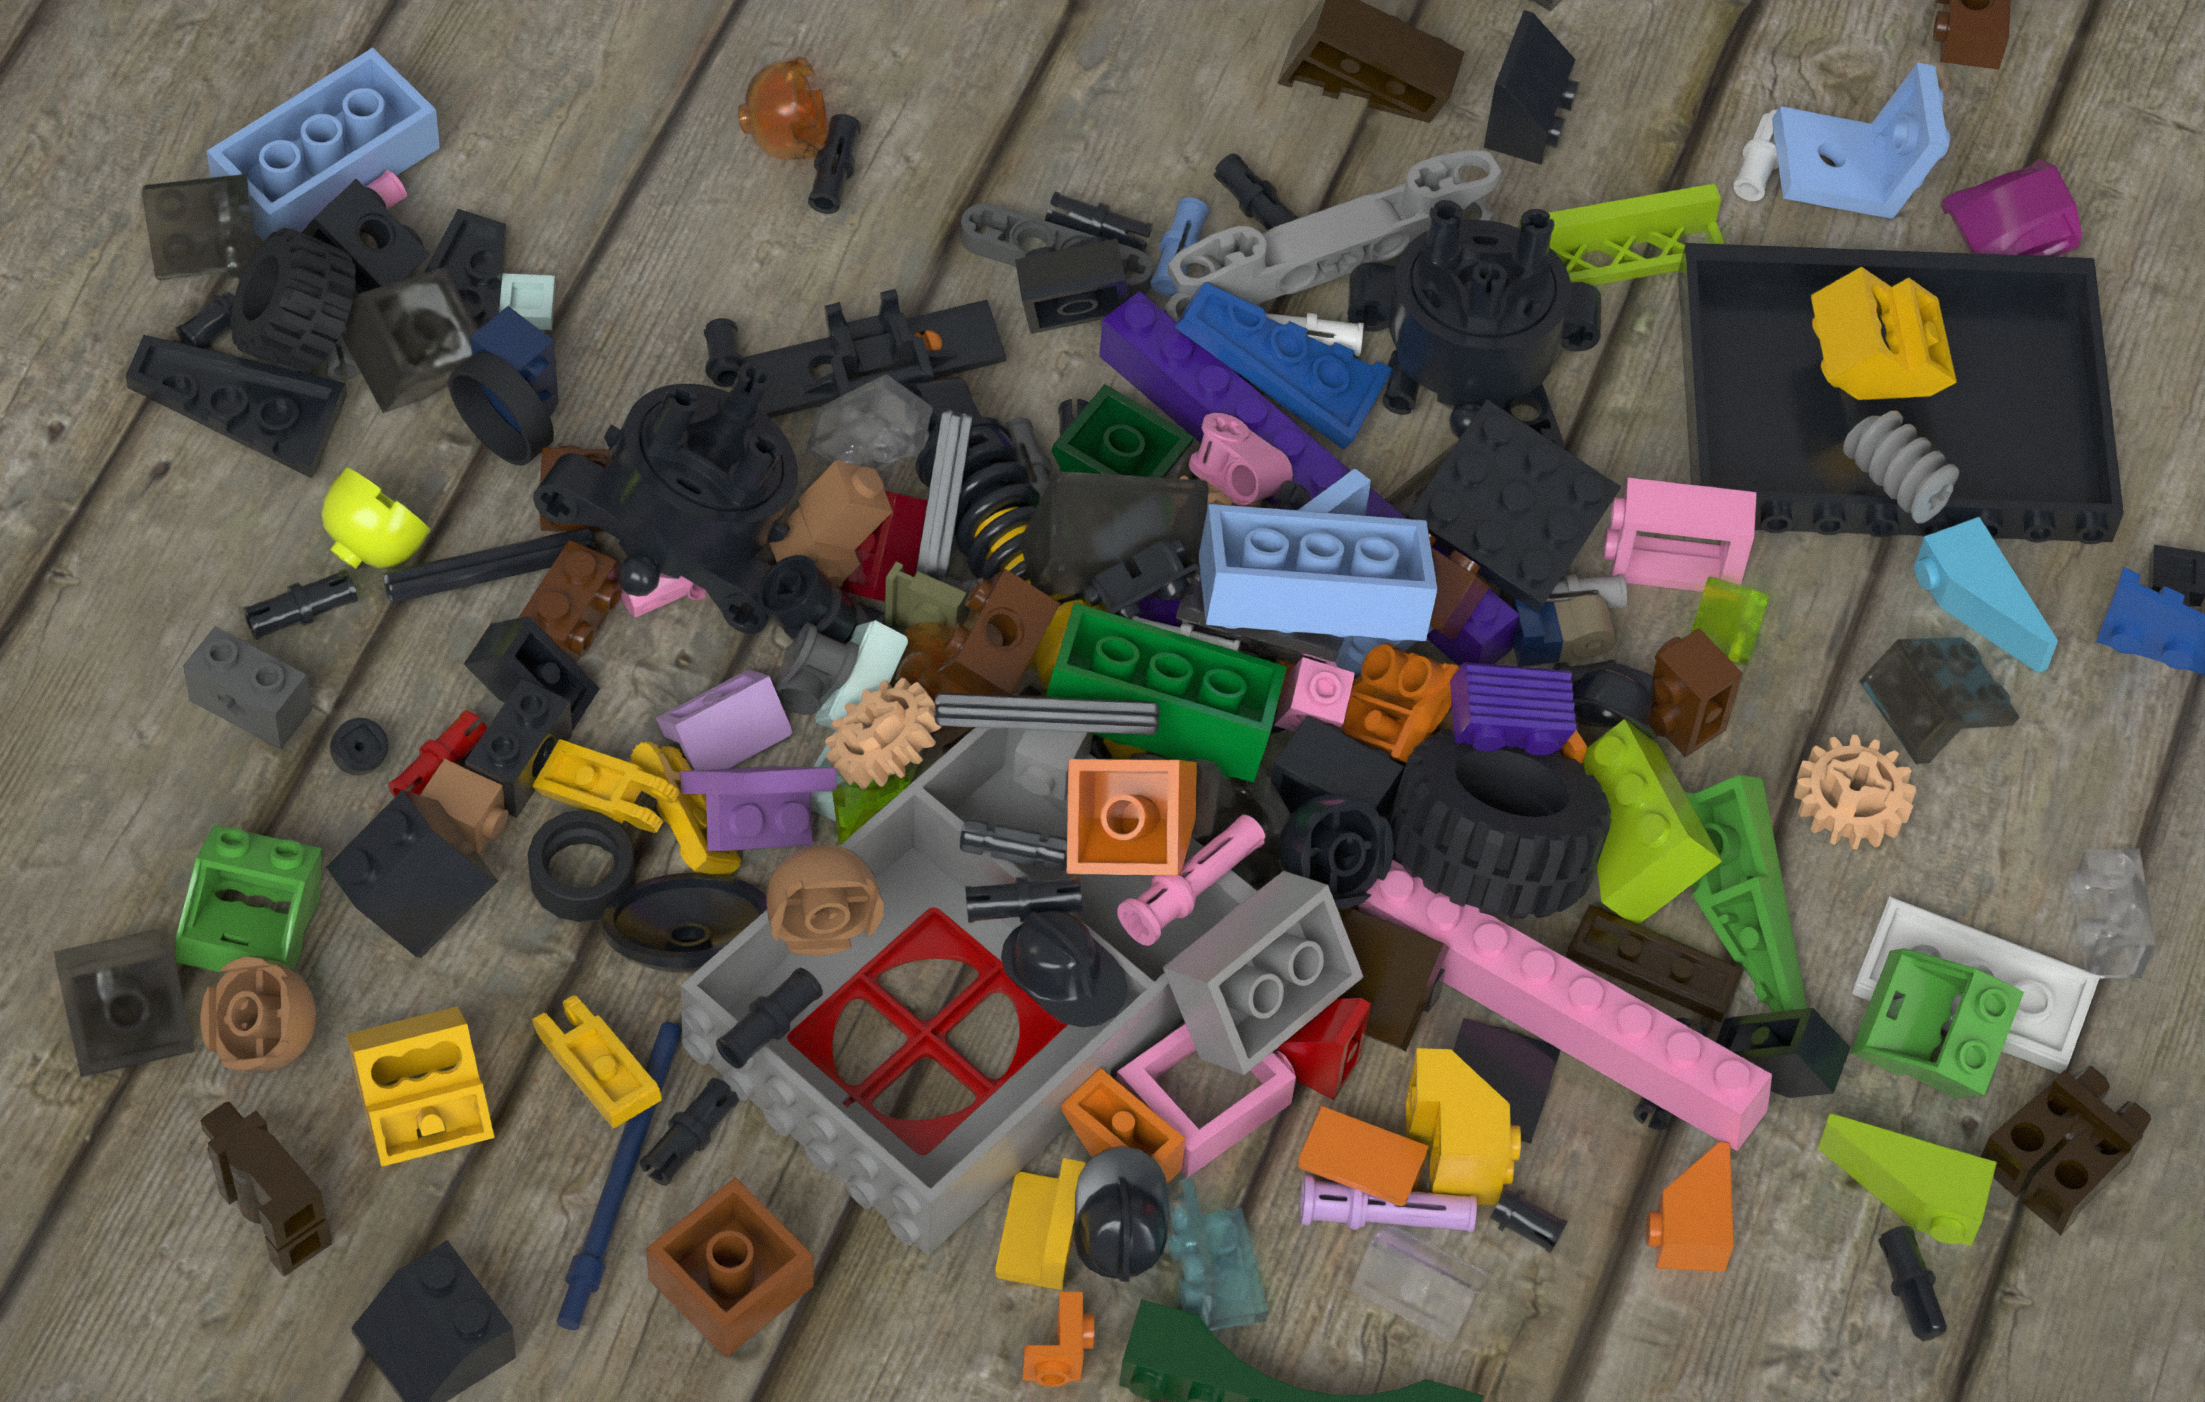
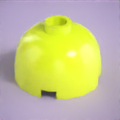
M346 467L341 475H338L331 484L323 499L321 510L323 527L335 541L330 551L354 569L361 562L382 569L393 568L407 561L425 542V538L431 531L430 528L397 500L394 502L381 492L382 489L356 471Z

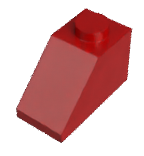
M1362 998L1336 999L1278 1047V1051L1283 1053L1293 1066L1296 1081L1333 1101L1335 1100L1361 1059L1371 1003Z

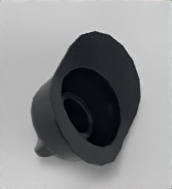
M1608 663L1593 668L1583 676L1573 691L1572 701L1575 703L1573 711L1576 713L1574 721L1583 725L1612 729L1622 720L1626 719L1649 738H1657L1658 734L1648 726L1655 691L1653 681L1655 679L1648 673L1623 664Z
M1032 911L1025 917L1024 923L1013 929L1004 941L1001 960L1005 973L1045 1011L1064 1024L1082 1028L1101 1025L1115 1017L1124 1005L1128 987L1124 970L1116 959L1091 936L1089 929L1079 918L1061 911H1049L1039 914Z
M1119 1146L1105 1149L1091 1158L1078 1176L1075 1191L1074 1239L1077 1254L1088 1269L1102 1277L1119 1279L1120 1282H1129L1131 1277L1138 1276L1153 1267L1164 1252L1168 1233V1188L1165 1174L1153 1157L1137 1148Z

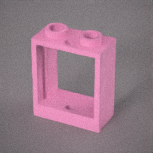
M1628 478L1623 498L1614 497L1610 528H1607L1605 533L1603 559L1612 560L1611 576L1623 574L1626 583L1738 596L1754 540L1756 492ZM1643 531L1721 540V544L1714 545L1636 536V532Z
M1186 1023L1118 1070L1116 1081L1186 1138L1181 1173L1188 1178L1292 1104L1296 1076L1293 1066L1283 1053L1274 1050L1250 1071L1259 1079L1262 1085L1200 1129L1195 1126L1155 1082L1157 1077L1196 1051Z

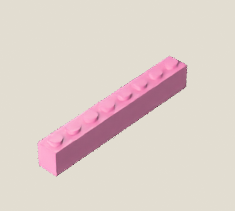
M1392 860L1390 870L1384 881L1377 878L1374 885L1366 892L1372 896L1364 903L1358 905V911L1445 943L1449 947L1441 966L1445 970L1443 978L1445 984L1715 1139L1730 1143V1147L1734 1150H1739L1768 1111L1772 1080L1771 1073L1497 918L1479 913V908L1467 904L1461 907L1450 902V897L1441 892L1437 894L1431 892L1424 887L1422 879L1419 877L1413 878L1404 869L1403 865Z

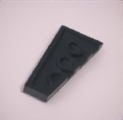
M143 335L126 373L128 389L312 479L347 396L346 384L344 382L294 370L291 371L148 335Z

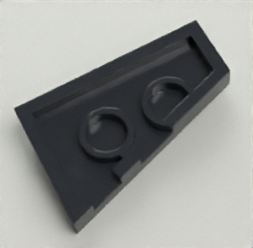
M457 209L396 324L398 339L464 360H468L472 356L470 337L499 314L507 240L505 223Z

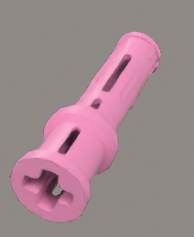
M1241 815L1225 831L1183 864L1180 876L1155 875L1151 880L1150 888L1136 899L1128 898L1118 906V918L1123 928L1140 944L1147 946L1154 944L1160 938L1161 930L1175 918H1185L1193 911L1196 898L1265 843L1263 840L1265 839V833L1262 827L1252 817Z

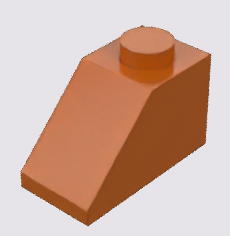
M1099 1068L1061 1104V1111L1091 1158L1105 1149L1126 1146L1140 1149L1153 1157L1163 1170L1167 1184L1182 1170L1186 1138L1102 1068Z
M1718 1142L1662 1191L1657 1211L1648 1212L1646 1219V1245L1648 1247H1656V1268L1726 1271L1734 1247L1730 1143Z

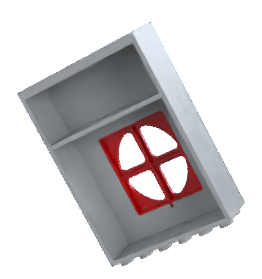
M975 727L840 845L855 852L867 863L880 887L884 904V917L877 930L868 938L865 930H863L859 935L850 938L852 948L841 953L824 956L798 955L788 950L786 941L778 938L777 942L772 936L766 910L680 985L682 1044L688 1054L699 1064L706 1065L709 1063L723 1075V1081L730 1086L729 1090L731 1092L735 1091L739 1099L746 1101L749 1098L763 1111L766 1121L777 1133L785 1137L790 1134L804 1146L807 1157L818 1169L825 1173L831 1170L846 1183L849 1194L859 1205L866 1209L873 1207L887 1219L889 1228L901 1242L909 1246L915 1244L928 1256L1070 1125L1061 1111V1104L1099 1068H1102L1116 1080L1118 1070L1157 1044L1184 1019L1163 967L1257 892L1235 872L1230 870L1196 898L1194 909L1188 916L1183 919L1175 918L1161 930L1160 938L1154 944L1147 946L1135 941L1126 932L1118 918L1117 909L1126 899H1136L1150 888L1151 880L1155 875L1067 874V869L1057 871L1043 868L1044 862L1036 861L1035 866L990 857L991 851L983 850L982 855L963 852L960 849L959 842L963 824L967 819L989 822L988 828L995 829L996 824L1040 832L1041 839L1048 840L1049 835L1067 838L1068 795L1065 801L1049 795L1039 796L1029 792L1021 784L1013 781L1014 753L1026 729ZM1091 754L1087 757V759H1096ZM1192 837L1184 863L1203 847ZM1028 876V882L1080 876L1083 913L1071 912L1069 914L1079 918L1089 929L1091 936L1116 959L1124 970L1128 987L1125 1003L1116 1016L1101 1025L1082 1028L1064 1024L1045 1011L1009 978L1004 971L1001 960L1004 941L1013 929L1023 924L1020 923V917L968 923L965 886L976 887L1016 883V877ZM927 959L954 960L966 963L977 971L978 977L930 1020H921L880 986L877 981L882 973L894 967ZM804 968L809 971L820 983L823 995L813 1001L790 1022V1031L780 1040L771 1039L747 1061L745 1066L737 1069L727 1063L717 1050L716 1040L729 1032L749 1013V1005L756 998L770 995L796 969ZM1002 993L1010 999L1016 1010L1019 1023V1039L1015 1055L1006 1073L1000 1078L991 1079L950 1046L945 1037L991 994ZM862 999L906 1036L907 1041L862 1083L852 1086L845 1083L838 1075L834 1064L832 1046L836 1026L844 1009L851 1001ZM925 1057L935 1060L975 1096V1101L970 1106L947 1116L927 1120H904L885 1116L873 1106V1102L918 1060Z

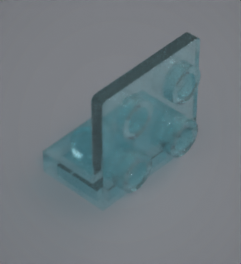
M1180 1179L1177 1200L1170 1201L1169 1203L1172 1227H1168L1167 1246L1171 1261H1181L1185 1278L1179 1279V1294L1183 1311L1198 1315L1210 1331L1267 1321L1268 1308L1242 1208L1201 1215L1193 1179Z

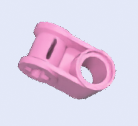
M1211 413L1204 417L1201 426L1204 436L1199 451L1191 455L1188 464L1190 470L1196 476L1211 483L1239 505H1249L1275 496L1284 481H1292L1293 472L1288 457L1281 450L1273 447L1248 429L1241 420L1223 413Z

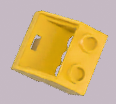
M1860 267L1811 295L1815 317L1812 319V325L1817 337L1820 339L1824 358L1821 361V369L1825 378L1833 387L1841 388L1857 400L1929 397L1957 382L1939 300L1910 278L1891 287L1863 267ZM1878 318H1881L1882 321H1883V323H1884V325H1885V328H1886V337H1885V338H1886V341H1887V343H1888V345H1889L1890 350L1888 349V347L1885 345V343H1884V341H1883V338H1882V335H1881L1882 325H1881V322H1880V320H1879Z
M458 1006L346 1034L358 1089L381 1167L494 1138L468 1025ZM455 1066L454 1068L448 1071H438L440 1069ZM427 1073L425 1076H422L420 1078H409L412 1076ZM399 1080L397 1083H394V1084H392V1085H387V1086L381 1085V1084H385V1083H389V1082H393V1081ZM419 1128L424 1137L418 1138L416 1129Z
M1416 1048L1405 1097L1406 1138L1429 1146V1193L1458 1196L1475 1195L1477 1205H1497L1503 1185H1512L1514 1160L1518 1161L1520 1157L1521 1131L1520 1126L1510 1125V1104L1451 1049Z

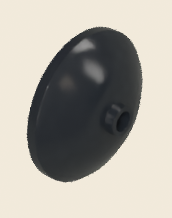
M677 873L654 877L624 889L608 902L602 915L603 935L607 943L616 952L633 963L670 973H695L767 910V897L761 890L745 881L720 874Z

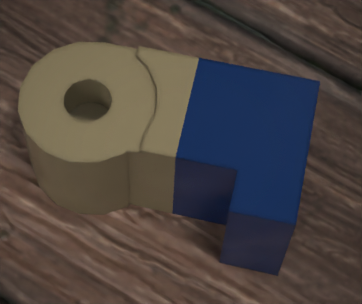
M1585 595L1570 601L1544 603L1539 612L1534 611L1514 597L1512 609L1519 614L1513 642L1518 666L1580 660V658L1598 656L1608 652L1617 642L1608 602L1601 596Z

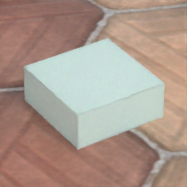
M503 273L499 313L509 306L538 329L552 330L556 290L555 276Z

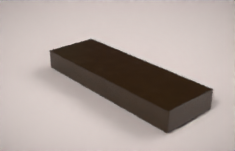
M1590 904L1568 947L1566 955L1569 959L1720 1023L1744 972L1742 968Z

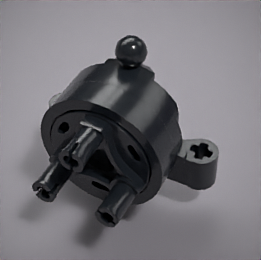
M1441 200L1435 203L1434 208L1431 207L1427 231L1408 244L1402 252L1397 266L1369 262L1358 265L1350 274L1347 310L1349 322L1356 324L1358 322L1364 323L1363 331L1367 332L1389 328L1393 343L1398 350V360L1403 371L1420 385L1437 393V401L1453 409L1449 417V425L1452 434L1458 439L1461 438L1487 399L1498 407L1504 408L1505 400L1524 395L1544 382L1550 373L1552 364L1560 353L1561 347L1574 352L1586 351L1596 346L1601 338V293L1591 284L1583 282L1571 283L1564 263L1555 251L1549 247L1552 231L1554 230V220L1550 219V214L1545 210L1530 209L1524 212L1521 216L1520 229L1495 221L1461 220L1463 215L1461 206L1450 200Z
M752 362L744 363L740 367L730 392L700 384H671L648 392L632 406L621 430L612 424L608 428L604 438L610 453L604 468L578 454L567 453L561 455L534 491L533 496L536 509L547 520L556 524L572 523L597 526L620 540L618 544L627 555V558L619 566L617 580L620 587L628 595L636 597L649 595L658 587L660 576L669 579H679L682 576L705 589L721 610L727 623L735 630L745 634L761 632L770 620L758 604L757 591L763 576L772 566L755 557V554L763 549L767 543L782 541L786 536L789 528L779 523L796 490L798 482L797 461L788 439L780 428L759 408L766 391L772 385V374L764 368L759 379H756L755 374L760 365Z

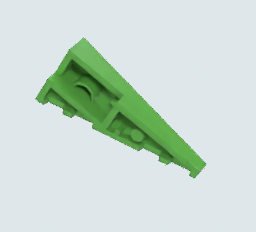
M1740 774L1697 793L1685 792L1722 859L1720 864L1691 885L1695 890L1692 893L1693 897L1734 961L1743 965L1756 987L1753 988V991L1760 1002L1768 1004L1772 1012L1807 1008L1763 779Z

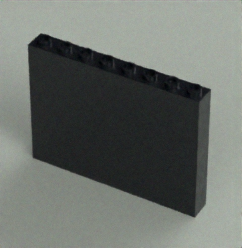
M1685 243L1678 271L1691 485L1756 492L1755 530H1764L1769 533L1798 531L1817 532L1822 535L1855 533L1870 534L1875 537H1887L1890 535L1925 537L1980 517L1993 539H2026L2035 543L2049 540L2079 541L2083 544L2113 542L2124 511L2094 258ZM1860 267H1863L1891 287L1910 278L1939 300L1957 382L1929 397L1857 400L1841 388L1833 387L1827 381L1821 369V361L1824 358L1820 339L1817 337L1812 325V319L1815 317L1811 295ZM1878 318V319L1880 320V322H1881V325H1882L1881 335H1882L1883 341H1884L1885 345L1888 347V349L1890 350L1889 345H1888V343H1887V341H1886V338H1885V337H1886V328H1885V325H1884L1882 319H1881V318ZM1890 411H1898L1903 417L1901 426L1912 424L1917 430L1915 440L1925 437L1931 443L1929 453L1940 451L1945 456L1943 467L1948 464H1954L1959 469V476L1953 485V491L1948 502L1932 519L1925 523H1916L1912 518V513L1905 512L1898 505L1897 499H1891L1883 490V486L1875 484L1869 477V473L1863 472L1856 465L1855 459L1848 458L1843 452V445L1848 433L1865 418L1873 415L1882 416Z

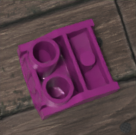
M2042 159L2036 160L2032 166L1995 177L1975 187L1956 191L1944 198L1941 204L1944 214L1950 213L1970 253L2059 257V255L2078 249L2082 239L2076 203L2056 166Z

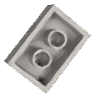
M1282 871L1163 967L1200 1059L1243 1075L1364 977L1329 886L1286 871Z

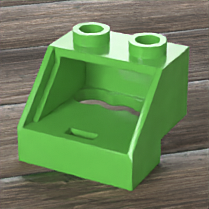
M213 825L195 859L176 934L175 962L220 972L227 963L245 956L278 961L294 969L302 953L303 934L320 902L323 848L300 844L293 840H282L245 832L238 828ZM231 889L240 891L246 896L259 895L267 897L274 902H291L289 913L283 914L275 912L269 907L256 908L250 907L241 901H223L215 895L222 890Z
M1905 948L1891 950L1850 1053L1896 1076L1908 1075L1955 1099L1985 1096L2024 992L1974 967ZM1895 992L1903 995V998L1893 999ZM1963 993L1937 1062H1931L1932 1052L1942 1041L1940 1035L1941 1028L1951 1018V1002L1955 996Z

